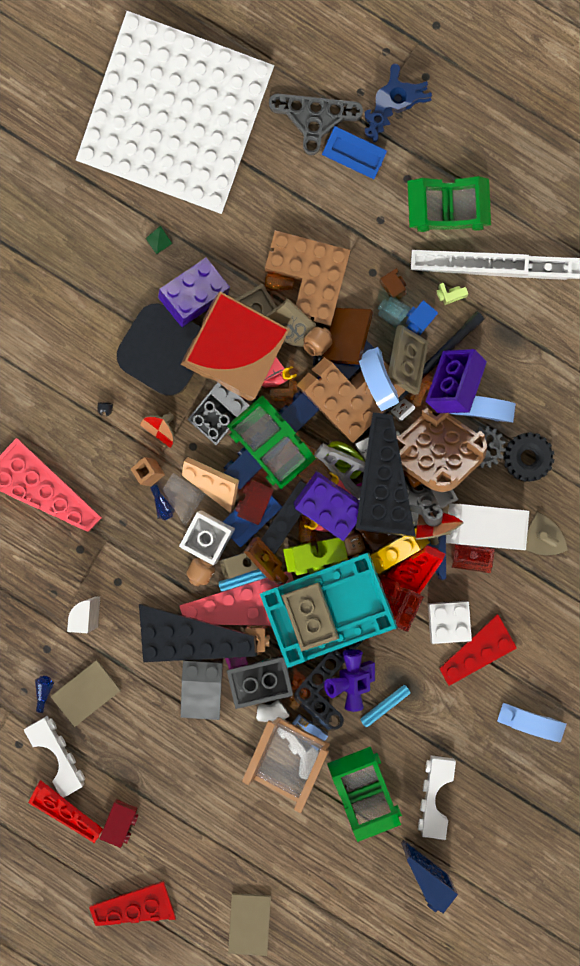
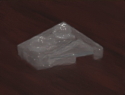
M174 473L163 488L184 525H187L206 494Z

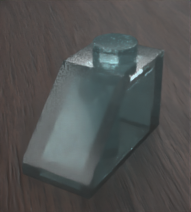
M390 297L388 301L384 299L379 305L378 309L380 312L378 316L397 329V326L400 325L411 308Z

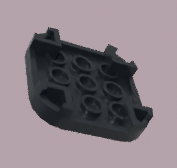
M156 303L145 306L139 312L120 343L116 353L117 362L123 371L165 396H175L187 388L186 386L195 373L181 365L201 327L192 321L181 327L162 304Z

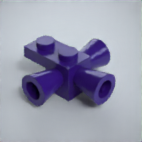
M358 649L345 650L343 656L346 669L339 671L340 678L326 679L324 682L325 691L330 698H335L344 691L347 692L344 708L351 712L364 709L361 694L369 692L370 682L375 681V663L372 661L361 663L363 652Z

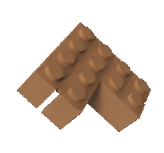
M275 230L265 272L302 281L295 306L310 319L313 317L316 325L330 328L351 250Z
M325 357L312 369L314 373L321 377L319 380L308 373L297 384L298 388L343 436L352 443L371 426L373 412L384 413L386 411H381L365 381L362 370L349 381ZM384 361V366L388 374L389 366ZM392 382L399 398L406 390Z

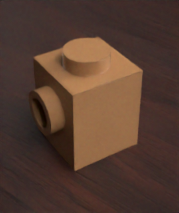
M144 457L131 468L140 485L152 486L165 476L156 459Z

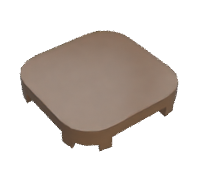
M428 407L422 410V416L400 436L396 434L403 470L434 491L446 492L454 489L486 457L487 443L485 435L481 431L476 433L449 413H437L434 409L429 410Z

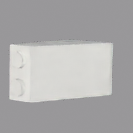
M449 503L448 514L459 518L464 523L451 531V535H446V543L526 550L529 511Z

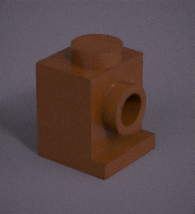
M397 268L379 281L392 301L396 298L399 301L407 295L406 282L401 276H397L399 272Z

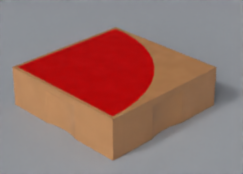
M220 291L210 305L203 319L202 327L198 335L193 339L181 365L205 378L217 381L229 391L248 401H252L256 398L290 329Z

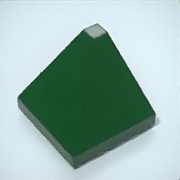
M161 226L146 238L156 255L172 245V242Z

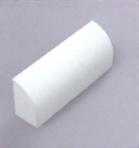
M100 597L90 598L73 607L68 617L67 632L89 633L98 628Z

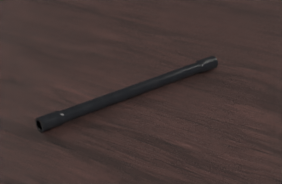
M476 311L424 364L422 379L439 364L443 351L453 350L470 332L485 320L481 313ZM405 391L398 398L399 402L409 393L408 391ZM396 405L388 408L383 414H388ZM370 427L358 440L362 441L370 433Z

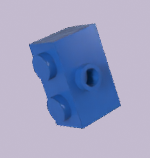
M423 300L417 308L413 306L406 315L409 317L405 323L408 325L406 328L421 335L437 316L438 312Z

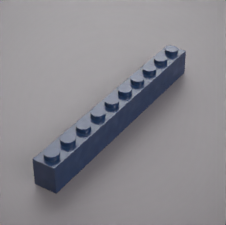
M367 340L363 354L370 349H374ZM333 363L348 380L361 368L360 365ZM301 391L292 398L294 402L290 406L285 405L278 412L296 433L319 411L313 402ZM272 419L265 425L267 429L262 434L258 432L251 439L253 443L250 446L254 450L279 429ZM286 437L264 456L262 460L267 464L290 439ZM245 447L237 453L239 457L235 462L230 460L224 467L226 470L224 474L239 480L238 488L240 490L262 469Z

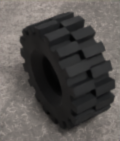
M532 432L514 437L505 447L506 451L503 456V460H505L504 466L508 469V473L513 475L515 479L524 482L536 481L545 477L548 471H551L552 463L555 460L553 459L555 454L554 450L552 451L551 443H548L547 439L541 437L540 434H533ZM525 450H532L536 455V460L531 465H526L521 460V454Z

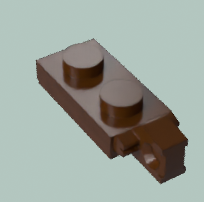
M253 538L244 553L270 581H274L277 585L285 584L289 578L282 571V562L260 538Z

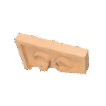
M187 457L184 460L182 476L231 513L235 506L239 480Z

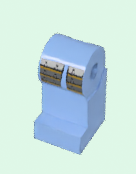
M300 714L292 723L324 741L328 737V733Z

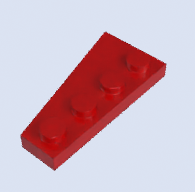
M427 545L388 571L384 579L419 596L443 561L445 553Z
M496 614L492 620L472 637V641H467L459 651L453 654L439 668L448 686L517 649L499 615Z
M39 781L28 803L95 843L103 829L43 781Z
M164 881L89 906L95 926L128 922L139 923L141 921L153 922L166 919L176 920Z

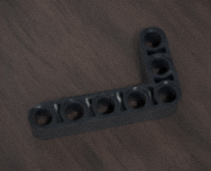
M363 640L345 646L346 650L356 649ZM338 649L329 652L294 692L296 702L330 731L342 727L344 718L318 692L323 688L325 680L330 679L345 662L344 656L339 654ZM327 660L333 662V670H328L325 667ZM313 675L320 676V685H316L313 683ZM302 689L306 690L309 694L306 700L302 699L299 695ZM315 703L322 704V713H318L315 711ZM330 716H335L338 719L337 726H332L329 723Z

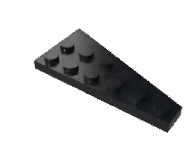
M373 412L356 530L416 537L393 415Z
M139 604L143 663L258 656L255 635Z

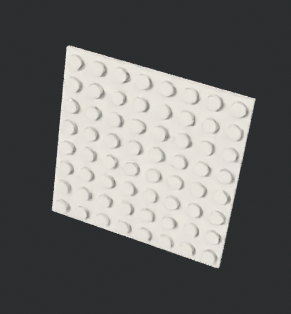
M127 11L76 161L222 214L274 65Z

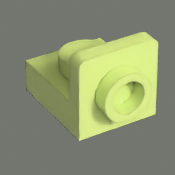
M444 283L438 286L437 295L439 300L444 302V305L468 296L466 287L460 288V286L450 289V293H447Z

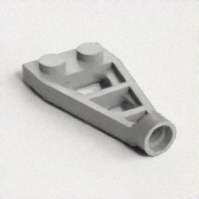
M324 443L321 444L314 456L321 460L333 474L337 475L345 488L360 500L362 486H356L350 479V475L356 470L364 472L365 462L332 447H328ZM340 459L351 465L345 473H342L335 466V463Z

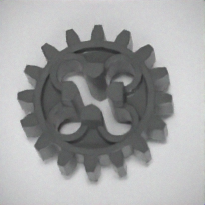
M481 426L478 427V432L481 431L485 435L486 441L488 435L492 436L493 441L487 445V448L495 449L496 455L492 456L490 451L486 450V457L480 464V468H483L484 464L491 468V462L497 465V458L503 459L500 453L506 451L505 448H502V445L506 442L500 441L502 434L496 435L497 429L492 430V432L489 431V426H486L485 430Z

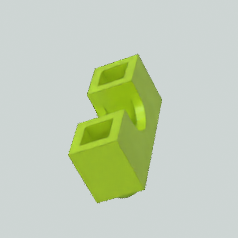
M337 537L317 542L318 554L316 557L311 553L309 544L283 549L288 573L296 572V575L308 573L307 569L313 568V571L325 569L324 565L329 564L331 567L341 563V561L348 560L344 541Z

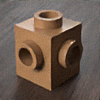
M247 625L245 633L256 636L258 641L257 655H261L262 652L266 651L267 647H270V635H267V625Z

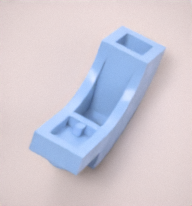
M379 347L366 351L359 361L360 367L373 398L380 410L383 411L399 403L398 394L387 374Z
M475 396L470 413L449 414L513 423L516 403Z
M506 703L502 704L497 722L508 725L516 730L556 742H561L566 723L534 714Z

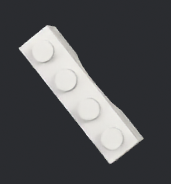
M46 716L26 727L24 732L33 747H46L56 755L59 769L52 782L59 795L64 798L83 787L85 777L82 771L77 770L74 763L76 761L73 755L65 749V740L61 735L58 736L55 731L57 729L55 722Z
M430 756V761L427 760L425 771L428 772V780H424L423 792H426L425 799L421 800L420 808L423 811V818L419 819L418 831H421L422 837L446 840L448 819L437 810L435 797L438 790L444 784L454 780L456 764L454 758Z

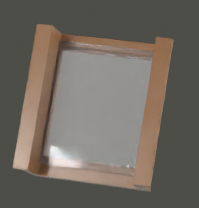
M277 717L273 722L269 720L242 782L250 785L253 780L262 783L297 802L294 810L301 813L329 753L327 750L330 744L280 717Z

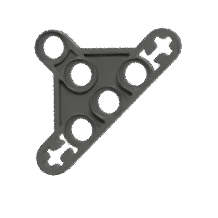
M274 94L269 99L270 110L277 114H286L304 136L303 150L308 155H315L319 152L321 138L329 133L334 126H337L343 120L358 121L363 114L361 104L353 101ZM276 99H279L280 103L286 104V100H289L288 109H285V105H279V108H275V104H272V102L274 103ZM300 101L302 108L300 110H293L291 107L292 102ZM313 103H319L321 110L315 113L311 111L310 106ZM332 105L340 107L338 114L334 115L330 112L329 109ZM344 106H347L346 110L351 111L352 108L355 107L356 110L360 113H356V116H352V112L346 111L345 116L343 115ZM311 122H317L319 129L315 132L310 131L308 125ZM309 141L317 143V148L314 151L307 149L306 144Z
M405 480L411 512L422 515L425 523L429 526L440 525L443 520V512L432 490L421 483L418 486H422L424 489L417 491L414 489L415 487ZM423 500H430L432 503L425 505L421 502Z

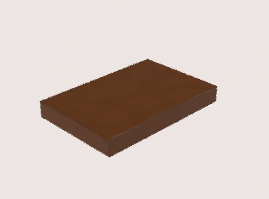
M335 308L330 327L333 344L323 354L322 359L325 357L332 363L360 365L359 361L362 359L373 311L371 309Z

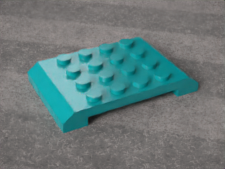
M369 552L260 593L287 668L398 628ZM320 582L339 639L301 652L282 595Z

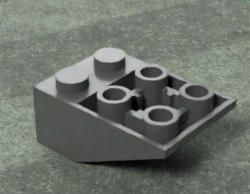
M217 383L187 420L217 445L230 431L227 425L251 406L257 398L248 401L229 391L220 383Z

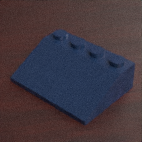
M403 840L401 844L406 859L423 892L427 906L434 912L440 911L444 914L458 895L450 875Z

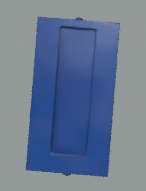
M334 126L322 155L375 179L387 150Z
M260 485L223 522L235 528L231 538L241 548L282 506L273 498V495H270Z

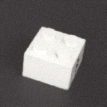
M198 511L179 547L215 565L220 559L235 528L203 511Z
M468 601L428 603L430 642L432 644L472 641Z

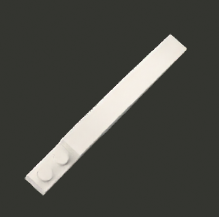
M412 250L411 270L567 280L580 279V258Z

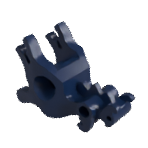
M395 63L391 65L388 84L379 89L376 94L374 112L371 114L370 109L365 112V120L370 124L369 128H365V134L368 138H373L374 143L378 141V133L384 132L383 126L390 125L387 117L392 116L393 112L400 113L411 109L415 104L432 101L431 92L423 93V91L427 90L428 82L420 84L400 82L398 80L400 66Z

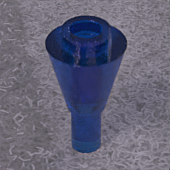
M158 485L150 487L155 498L157 518H162L164 521L173 517L172 513L175 512V509L161 494Z
M40 676L38 679H35L36 712L38 713L44 712L45 701L54 685V681L48 676Z

